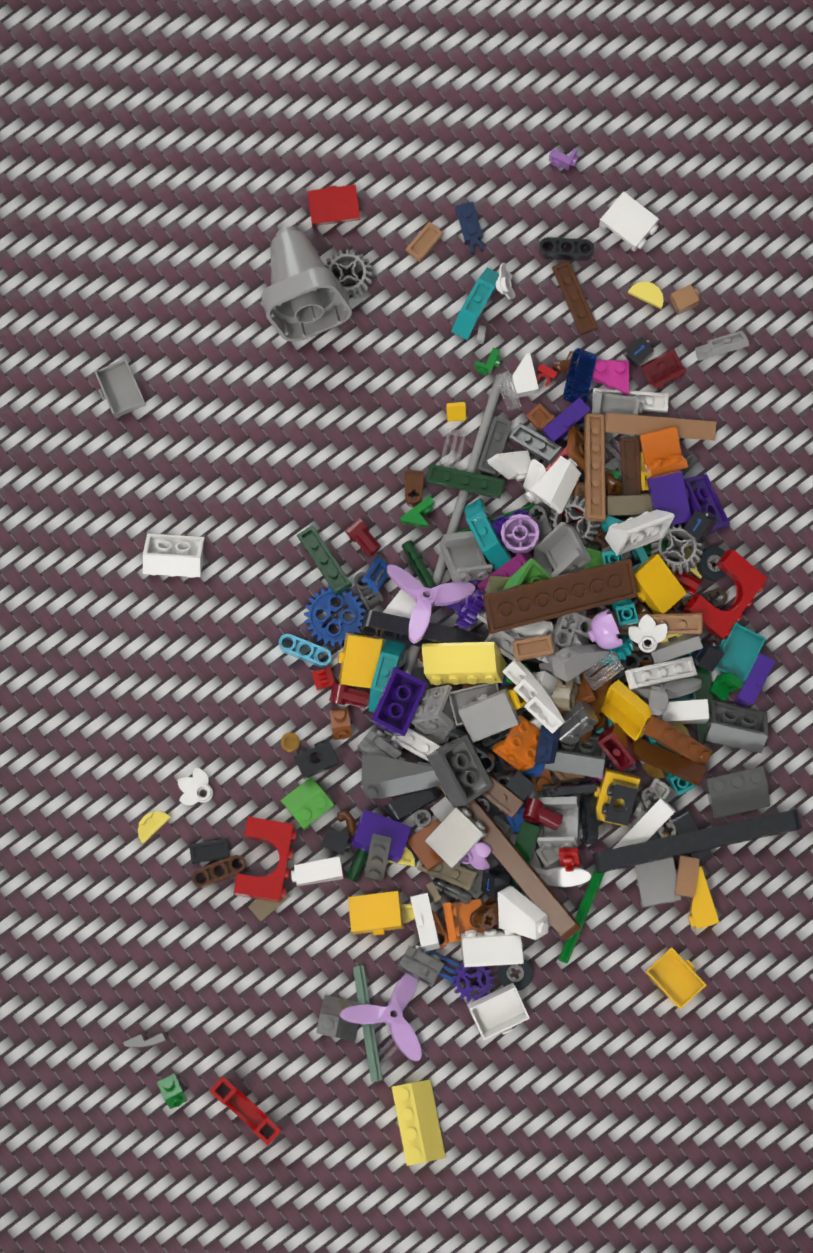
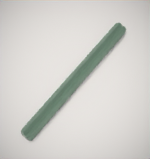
M364 966L353 967L358 1004L370 1005ZM362 1024L370 1078L372 1082H379L382 1080L374 1024Z

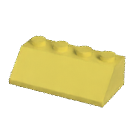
M495 642L422 644L424 674L430 684L474 685L477 683H503L504 673L502 671L506 668L507 663Z
M431 1080L393 1086L392 1091L407 1166L446 1158Z

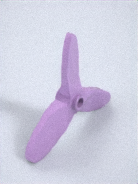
M392 564L387 565L389 577L399 588L416 601L408 629L409 639L414 644L419 642L424 636L429 625L431 608L433 606H447L461 602L468 595L472 596L475 591V586L469 582H451L431 589L426 588L402 568Z
M406 973L401 977L388 1005L385 1007L356 1005L345 1008L340 1012V1017L350 1023L377 1024L384 1022L388 1024L392 1038L402 1053L412 1061H419L421 1059L422 1051L418 1038L409 1023L402 1017V1011L409 1003L418 983V980Z

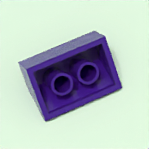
M707 474L685 478V488H688L690 497L688 503L691 517L696 510L704 509L714 515L712 518L717 520L708 535L730 526L731 524Z
M393 667L371 721L380 729L394 736H405L427 683Z

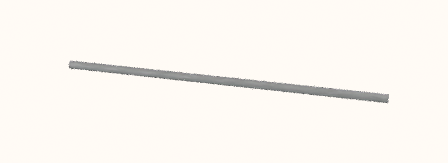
M501 376L495 377L466 469L467 472H476L505 378ZM459 491L446 534L457 532L469 492ZM440 552L432 577L437 586L441 584L446 568L442 552ZM411 645L404 672L412 675L421 647ZM384 731L385 735L393 737L392 734Z

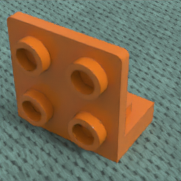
M676 426L640 435L645 469L651 477L688 468L687 460L681 454Z
M518 715L520 723L511 727L505 740L494 744L492 751L517 770L523 772L533 768L535 765L534 761L540 729L523 716Z
M481 899L471 900L468 905L462 902L442 904L449 944L461 942L460 933H465L467 930L485 932L486 929L482 928V926L474 927L470 923L471 913L482 905Z

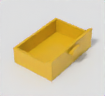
M659 554L651 555L633 571L638 598L642 603L646 602L654 614H664L687 594Z
M346 633L343 652H339L338 663H341L338 680L340 684L371 688L381 652L382 639Z
M617 680L609 687L600 710L613 724L617 723L634 741L644 735L642 732L650 717L654 716L649 710V705L620 680Z
M605 767L600 786H597V792H594V797H597L595 802L597 820L608 822L605 821L604 814H601L603 803H607L609 797L606 795L609 784L612 785L613 779L636 784L638 788L640 783L639 776ZM616 799L614 805L619 806L624 800Z
M398 891L348 897L351 932L354 935L373 932V936L384 935V931L404 929L401 898Z
M672 947L645 971L679 1010L706 986L693 971L695 966L689 960L684 961Z

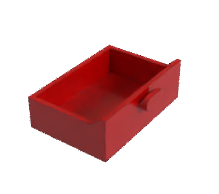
M356 184L340 187L328 186L325 189L307 191L312 226L360 220Z

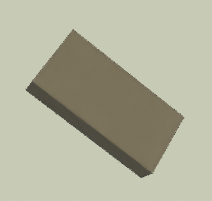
M434 883L426 884V890L435 905L440 903L441 896Z
M286 892L285 899L281 898L280 903L257 899L248 908L262 922L291 896Z

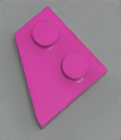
M591 360V380L598 384L601 383L611 390L614 388L623 392L622 395L628 396L629 361Z

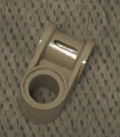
M557 678L551 699L558 710H573L578 692L574 678L569 682Z

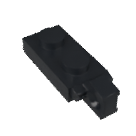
M594 778L556 781L554 784H543L542 792L543 797H555L558 795L568 797L576 793L589 795L597 792V785Z

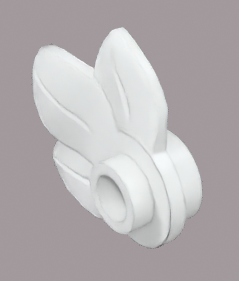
M502 263L499 268L496 288L510 300L516 296L511 284L512 274L507 272L506 264Z
M648 614L640 619L638 627H629L630 639L638 643L639 648L647 653L654 651L657 644L663 641L667 635V624L656 625L654 619ZM645 640H650V641H651V644H650V645H646V644L644 643V641H645Z
M200 768L194 769L193 777H183L177 780L179 788L184 792L179 799L181 803L191 806L197 802L206 803L211 800L213 790L208 785L209 778ZM202 790L207 791L205 797L200 796Z

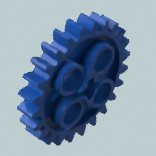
M328 586L327 592L321 588V595L316 592L314 593L315 600L309 598L312 605L305 606L309 612H305L304 616L309 617V619H306L304 622L305 624H310L307 631L313 630L311 637L318 636L317 643L324 640V646L331 642L332 648H334L335 643L342 647L346 633L361 635V631L358 628L362 627L361 621H363L364 616L361 614H364L366 610L360 609L363 602L357 603L358 595L352 597L353 590L349 593L344 591L336 596L331 587ZM339 599L342 603L339 607L335 608L331 606L332 600ZM345 605H348L347 609L339 613ZM320 611L327 614V617L323 620H319L316 617ZM334 613L336 615L339 613V619H332L331 614ZM347 613H351L354 616V619L350 622L343 619ZM330 621L325 628H322L323 624ZM331 626L339 627L338 633L331 634L329 632Z

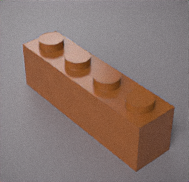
M654 716L650 717L642 732L675 754L704 767L713 752L673 725Z

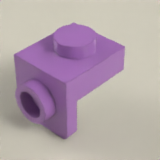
M574 148L570 156L552 149L549 154V161L557 168L562 167L569 170L571 165L575 166L579 158L577 156L578 149Z

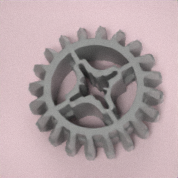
M346 249V254H343L342 250H339V256L333 253V260L328 258L327 263L329 265L326 264L325 266L332 272L334 269L337 270V273L340 275L339 282L346 290L349 300V295H352L355 299L357 292L362 296V289L366 291L369 289L367 284L372 283L370 278L373 277V272H370L372 266L367 265L369 260L363 259L364 255L362 253L357 256L356 250L350 254L349 249ZM343 262H351L349 265L341 264ZM357 266L363 271L361 280L355 274ZM351 272V276L347 275L344 277V273L348 274ZM348 283L354 285L352 287H344Z
M570 495L563 509L566 512L565 523L569 524L572 519L577 520L581 518L579 521L569 525L574 526L581 541L586 545L589 543V540L595 538L594 534L599 532L597 527L601 524L597 521H588V528L585 532L583 524L585 519V498L581 500L580 495H577L574 499ZM572 507H576L584 513H579L575 510V508ZM551 509L553 515H550L549 519L554 522L551 523V527H556L562 522V513L559 514Z
M679 524L678 528H675V525H671L664 538L651 543V548L653 549L651 555L659 554L667 567L672 570L673 575L676 570L682 575L683 569L688 573L690 572V567L695 568L696 563L700 562L701 558L699 556L703 553L700 549L703 545L698 543L700 540L682 529V524ZM676 537H681V538H683V539H685V540H682V541H681V540H678ZM668 539L669 547L666 548L665 552H662L661 545ZM691 546L692 555L685 559L684 551ZM673 548H680V552L674 551ZM669 558H674L678 562L671 561Z

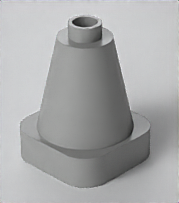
M295 227L280 229L271 242V286L263 291L261 298L266 317L284 340L291 342L302 341L343 324L350 318L352 310L346 290L333 272L326 268L307 235Z

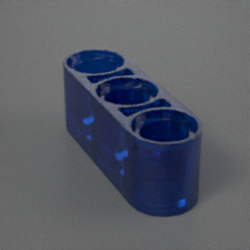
M580 348L575 349L573 352L563 393L565 401L573 403L580 397L584 403L586 402L596 363V354Z

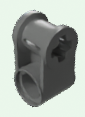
M543 502L537 503L529 511V517L538 524L539 541L543 540L555 528L551 527V523L554 522L549 519L551 515L550 508Z
M360 572L355 576L354 585L365 608L369 610L371 606L378 602H384L380 591L374 594L372 587L368 588L367 585L360 586L357 583L358 579L364 577L366 573Z

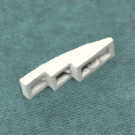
M514 659L502 672L516 684L513 690L527 702L524 707L551 733L555 732L565 722L563 717L532 673L520 661L516 662Z

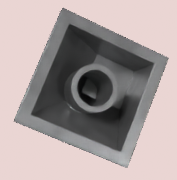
M324 995L316 1034L355 1042L359 1024L345 1021L340 1017V1012L345 1008L359 1005L358 1002Z

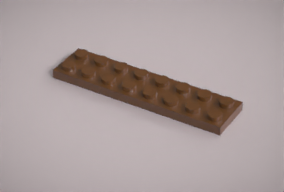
M630 558L482 595L490 634L638 597Z

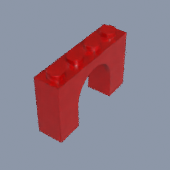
M726 550L716 564L735 584L736 598L733 604L722 611L715 608L701 595H693L683 609L685 613H702L703 628L716 639H724L729 636L732 626L735 622L740 621L743 611L753 603V597L764 588V582L767 580V577L735 550Z
M247 817L244 833L245 839L267 842L274 846L279 853V863L271 874L264 877L237 873L233 892L235 896L277 903L281 902V898L285 899L287 887L283 886L285 879L288 880L290 868H287L288 860L292 861L294 849H290L291 842H295L297 830H294V824Z
M222 1076L210 1089L209 1092L241 1118L267 1146H270L283 1132L274 1121L226 1077Z

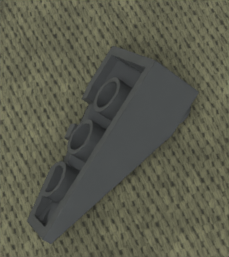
M383 753L362 755L361 783L366 799L388 798L441 786L431 764L422 762L411 763L405 761V758L399 757V759L388 757V754Z

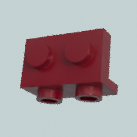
M671 349L640 366L649 386L654 389L663 388L667 385L666 382L681 378L683 373L687 371L686 367L682 366L675 349Z

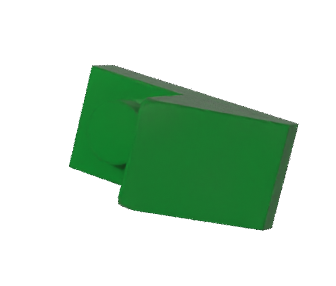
M431 496L427 497L400 517V523L406 526L428 529L429 525L421 515L424 514L426 516L433 511L435 501Z

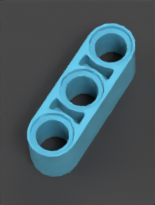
M284 634L279 639L280 649L285 654L320 668L328 667L332 663L331 653L326 648L291 634ZM285 640H291L293 642L292 647H283L282 644ZM303 647H309L311 652L308 655H302L300 650ZM326 654L329 658L326 662H320L318 660L319 655Z

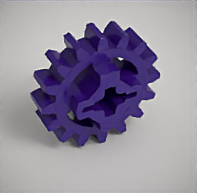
M480 590L474 591L472 596L468 595L464 602L461 603L457 614V626L466 630L470 624L477 622L478 618L476 616L484 610L482 595L485 593Z
M460 963V970L454 969L457 975H452V978L456 982H453L451 985L457 986L454 993H461L460 999L466 996L467 1002H470L471 998L475 1001L478 1000V997H484L485 993H491L488 990L489 987H494L490 983V980H493L494 977L488 975L491 969L485 970V966L464 967L463 963ZM476 968L472 973L465 972L467 969ZM483 974L485 976V985H483L481 981V976ZM465 976H468L469 978H474L476 976L475 981L480 986L474 984L469 986L470 981H468V979ZM460 977L464 979L463 989L460 986ZM472 990H480L477 994H469Z

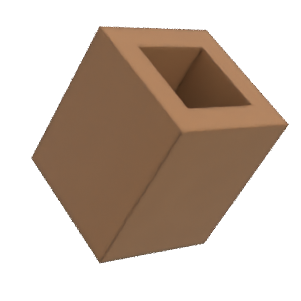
M690 284L671 293L669 300L677 315H680L698 306L700 294Z

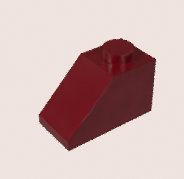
M617 723L601 732L597 743L620 771L636 763L637 760L629 737Z

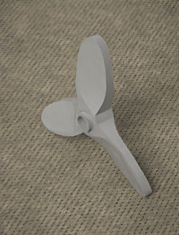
M684 678L632 689L631 691L649 700V710L653 715H662L668 708V699L678 698L699 690L702 687V680L698 678Z
M511 834L510 840L514 845L518 834ZM534 850L530 864L542 876V879L548 886L574 887L591 880L592 875L590 872L581 868L574 867L573 872H565V867L544 870ZM522 891L521 894L532 902V900L527 896V894L524 891Z

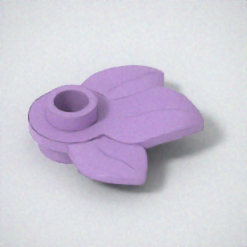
M478 842L461 861L463 864L470 863L479 870L489 869L490 865L486 857L491 853L492 849L488 844Z

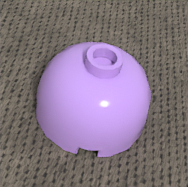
M513 515L502 525V541L507 549L513 553H528L535 548L539 541L538 524L528 515Z
M608 609L597 614L591 621V631H588L592 643L596 641L598 646L603 649H613L622 646V639L618 638L619 631L612 614H610V610Z

